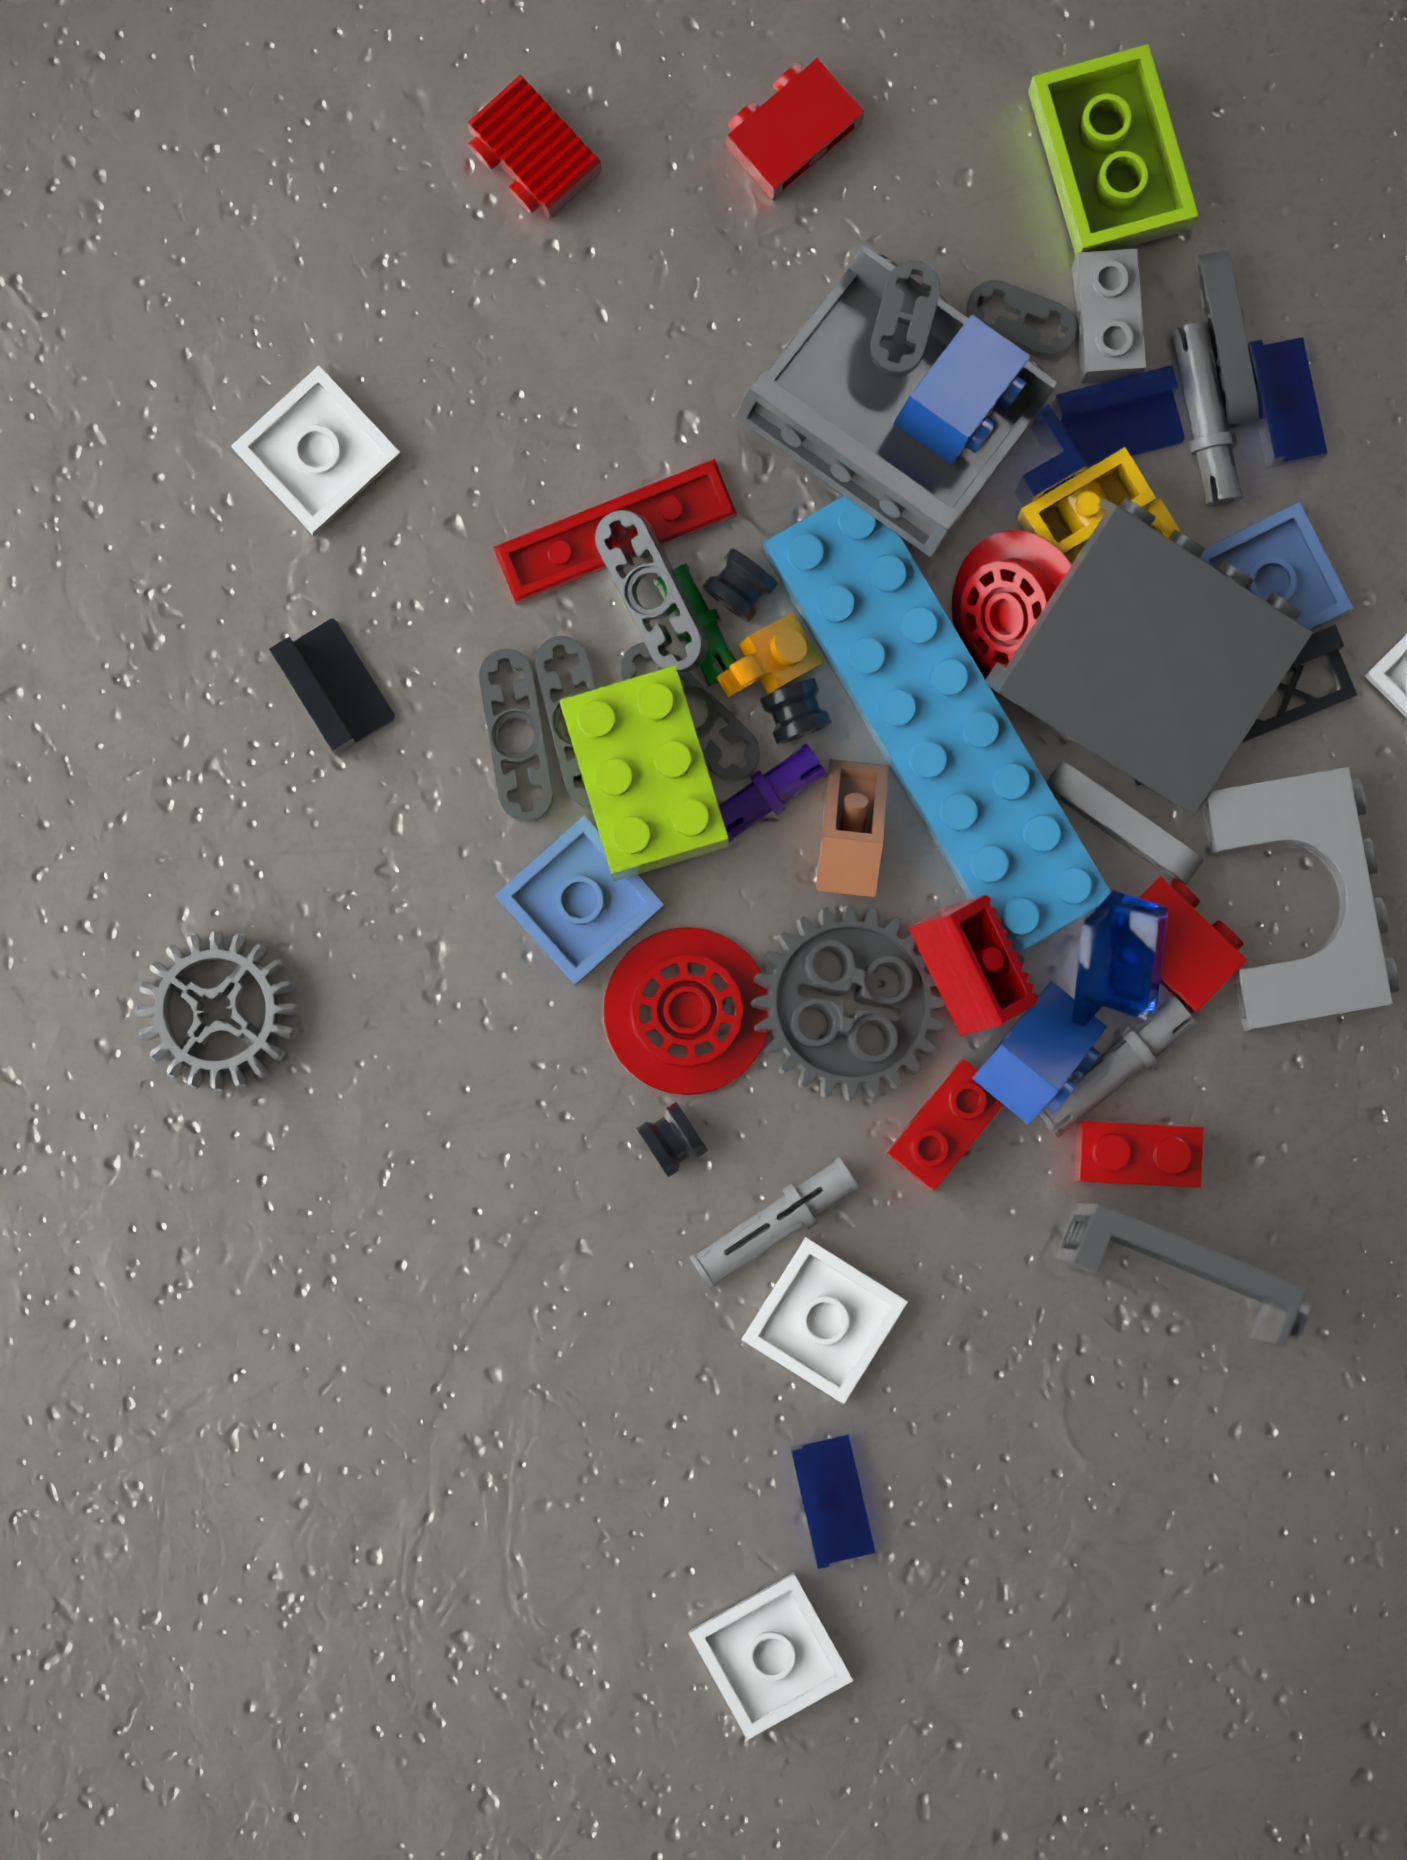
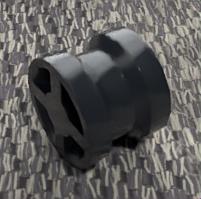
M731 548L724 557V568L718 575L709 576L702 585V588L730 612L742 620L750 622L756 614L755 604L762 595L771 594L778 583L754 561Z
M815 678L794 683L760 699L764 712L771 714L776 726L773 736L777 745L804 737L832 724L828 711L821 709L817 702L816 695L819 688Z
M677 1102L667 1107L664 1117L657 1122H644L636 1128L668 1178L679 1171L680 1163L688 1157L699 1158L708 1152V1149Z

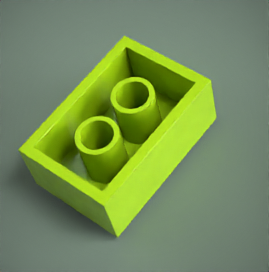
M1149 44L1032 77L1028 94L1075 256L1078 252L1121 250L1192 230L1199 215Z
M676 665L559 700L613 881L729 847L727 832Z

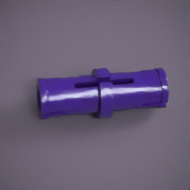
M807 743L766 773L762 774L758 770L750 776L752 782L718 805L729 843L771 812L777 816L785 811L784 803L819 779L828 776L826 770L820 765V761Z

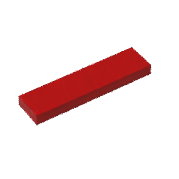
M710 460L494 546L493 549L515 604L607 569L597 549L595 534L600 521L611 512L626 510L643 516L653 527L662 546L737 517V512L716 460ZM620 524L616 527L619 537L612 542L613 548L625 549L629 552L631 558L637 557L631 542L635 536L639 535L637 529H629Z

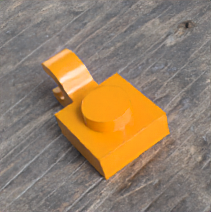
M793 612L749 635L738 645L745 657L731 664L729 670L721 673L716 678L728 697L741 692L758 681L762 682L770 694L811 673L824 662Z

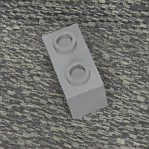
M1137 248L1078 252L1072 264L1080 382L1096 383L1139 380L1146 369Z

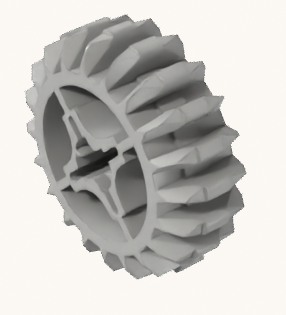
M220 929L211 930L209 936L210 948L203 949L202 941L198 934L190 933L187 935L190 954L184 956L182 951L175 944L171 943L165 948L167 955L174 961L170 969L155 960L149 964V969L154 974L162 977L159 986L156 987L148 982H141L139 984V992L155 996L153 1006L140 1005L135 1007L136 1016L143 1018L154 1017L155 1023L154 1026L140 1030L138 1032L139 1038L143 1041L160 1038L162 1044L154 1048L150 1052L149 1057L153 1062H159L169 1054L174 1057L166 1071L168 1077L176 1079L181 1075L186 1066L190 1067L191 1071L187 1084L190 1088L198 1089L202 1084L205 1073H211L210 1085L213 1092H222L224 1090L225 1073H231L237 1088H245L248 1084L243 1068L250 1065L256 1075L264 1078L269 1074L267 1066L260 1060V1057L266 1052L272 1058L282 1061L286 1056L281 1048L272 1044L276 1034L286 1039L295 1038L296 1031L294 1029L279 1025L281 1015L296 1016L299 1014L298 1005L290 1003L280 1004L279 996L295 991V984L291 980L278 984L273 982L272 978L281 973L285 968L282 960H274L264 968L260 965L268 951V947L260 942L253 947L248 956L243 954L247 943V936L243 933L237 932L234 935L230 949L224 948V936ZM226 961L239 964L230 977L227 976L219 986L212 989H203L185 977L192 969L209 962ZM253 976L258 981L265 998L266 1015L262 1030H259L250 1023L241 1011V999L247 990V984ZM173 992H176L186 1000L194 1013L193 1023L187 1031L188 1036L182 1045L175 1037L170 1023L169 1006ZM196 992L203 998H210L215 1001H220L224 995H227L231 1005L225 1008L232 1010L231 1018L241 1024L242 1028L238 1029L233 1024L217 1020L210 1027L207 1026L203 1017L209 1013L202 1011L204 1004L197 1000L193 993ZM223 1032L232 1033L250 1045L241 1054L226 1060L207 1061L196 1057L204 1045H208L216 1035Z

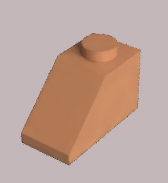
M830 759L816 891L876 897L884 839L889 765Z

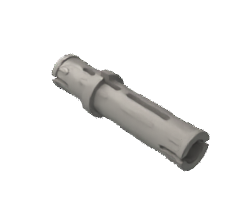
M1193 323L1184 325V331L1179 327L1173 329L1171 336L1177 353L1193 439L1189 441L1191 455H1197L1205 493V505L1219 506L1231 503V498L1232 501H1239L1244 498L1243 491L1240 488L1233 447L1237 446L1238 443L1235 432L1229 431L1211 345L1209 324Z
M1173 995L1157 1011L1136 1027L1131 1029L1130 1026H1127L1119 1034L1122 1038L1102 1054L1079 1081L1074 1077L1070 1080L1077 1087L1054 1114L1044 1107L1038 1116L1058 1139L1076 1121L1115 1092L1129 1078L1136 1075L1145 1066L1150 1070L1159 1063L1156 1058L1176 1040L1198 1025L1197 1022Z
M838 1157L835 1159V1162L797 1187H794L791 1183L783 1188L784 1196L739 1224L698 1254H693L689 1258L705 1283L712 1289L716 1286L715 1284L763 1254L803 1225L808 1229L816 1225L818 1221L815 1217L861 1188L841 1158ZM820 1191H823L822 1193H820L819 1195H817L816 1197H814L812 1200H810L809 1202H807V1203L805 1204V1201H807L808 1199H810L811 1197H813L814 1195H816V1194L819 1193ZM793 1209H795L794 1212H792L791 1214H789L788 1216H786L785 1218H783L782 1220H780L781 1217H783L784 1215H786L787 1213H789L790 1211H792ZM770 1226L767 1230H765L764 1232H762L761 1234H759L758 1236L744 1244L742 1247L728 1255L729 1252H731L732 1250H734L735 1248H737L738 1246H740L741 1244H743L744 1242H746L747 1240H749L750 1238L764 1230L766 1227Z

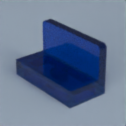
M1301 337L1263 345L1262 339L1250 341L1248 349L1259 408V417L1256 421L1266 468L1325 457L1328 452L1304 338Z
M1173 365L1056 394L1052 406L1068 467L1071 471L1090 468L1126 447L1130 456L1133 457L1183 443L1185 435L1174 397L1179 387Z
M1050 404L1038 410L1031 426L1034 435L1049 460L1022 475L1014 492L1022 507L1082 473L1087 466Z
M1113 890L1084 921L1081 931L1072 1023L1085 1026L1103 1006L1144 1020H1148L1157 1010L1169 908Z
M849 1434L791 1446L790 1452L817 1568L830 1567V1563L876 1553Z

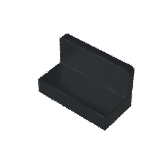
M335 619L327 620L295 641L287 637L269 648L336 756L394 721L395 714Z

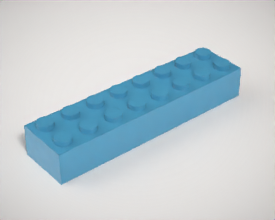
M842 496L765 541L763 544L765 557L968 899L982 895L992 897L990 906L997 908L995 917L1002 919L1001 928L1007 930L1006 939L1012 941L1011 949L1017 951L1018 955L1114 898L992 690L984 683L985 678L900 535L847 497Z

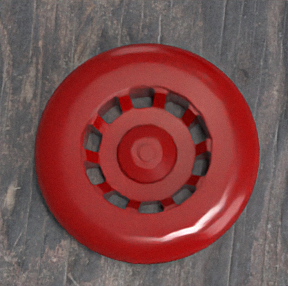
M1008 530L985 538L970 551L956 576L951 607L953 626L985 680L997 662L1007 667L1072 565L1070 560L1057 546L1047 539L1027 531Z
M693 927L673 928L655 933L643 939L619 961L609 979L605 992L603 1006L604 1025L609 1043L615 1055L623 1066L637 1079L667 1093L680 1095L702 1094L731 1083L740 1077L756 1060L768 1035V1032H756L754 1030L755 1025L768 1018L767 1011L751 1007L753 999L766 996L768 989L759 986L753 981L754 976L762 973L753 958L741 946L728 937L707 929ZM688 964L705 967L706 970L702 976L689 974ZM677 965L679 967V975L665 979L661 971ZM715 974L728 986L726 989L718 991L710 982ZM651 980H654L659 985L653 997L644 996L643 993ZM733 998L734 1015L724 1014L723 1000ZM641 1006L651 1008L652 1020L645 1024H642L640 1019ZM724 1023L730 1025L731 1030L725 1040L721 1042L715 1036V1033L719 1026ZM657 1030L664 1038L661 1046L656 1047L647 1037V1033ZM708 1041L714 1048L713 1051L699 1057L696 1056L695 1046ZM673 1044L686 1047L687 1056L685 1058L676 1057L668 1054V1051Z

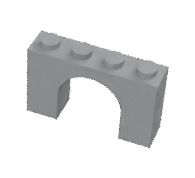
M1345 767L1210 791L1202 803L1211 855L1274 844L1297 846L1317 856L1328 867L1336 881L1340 895V913L1334 932L1328 941L1314 954L1299 960L1238 970L1233 975L1243 1032L1392 1005L1391 993L1399 991V979L1394 958L1392 956L1384 957L1380 934L1388 932V919L1382 897L1373 898L1369 875L1377 873V860L1371 838L1362 839L1358 816L1366 814V800L1361 780H1351L1350 769Z

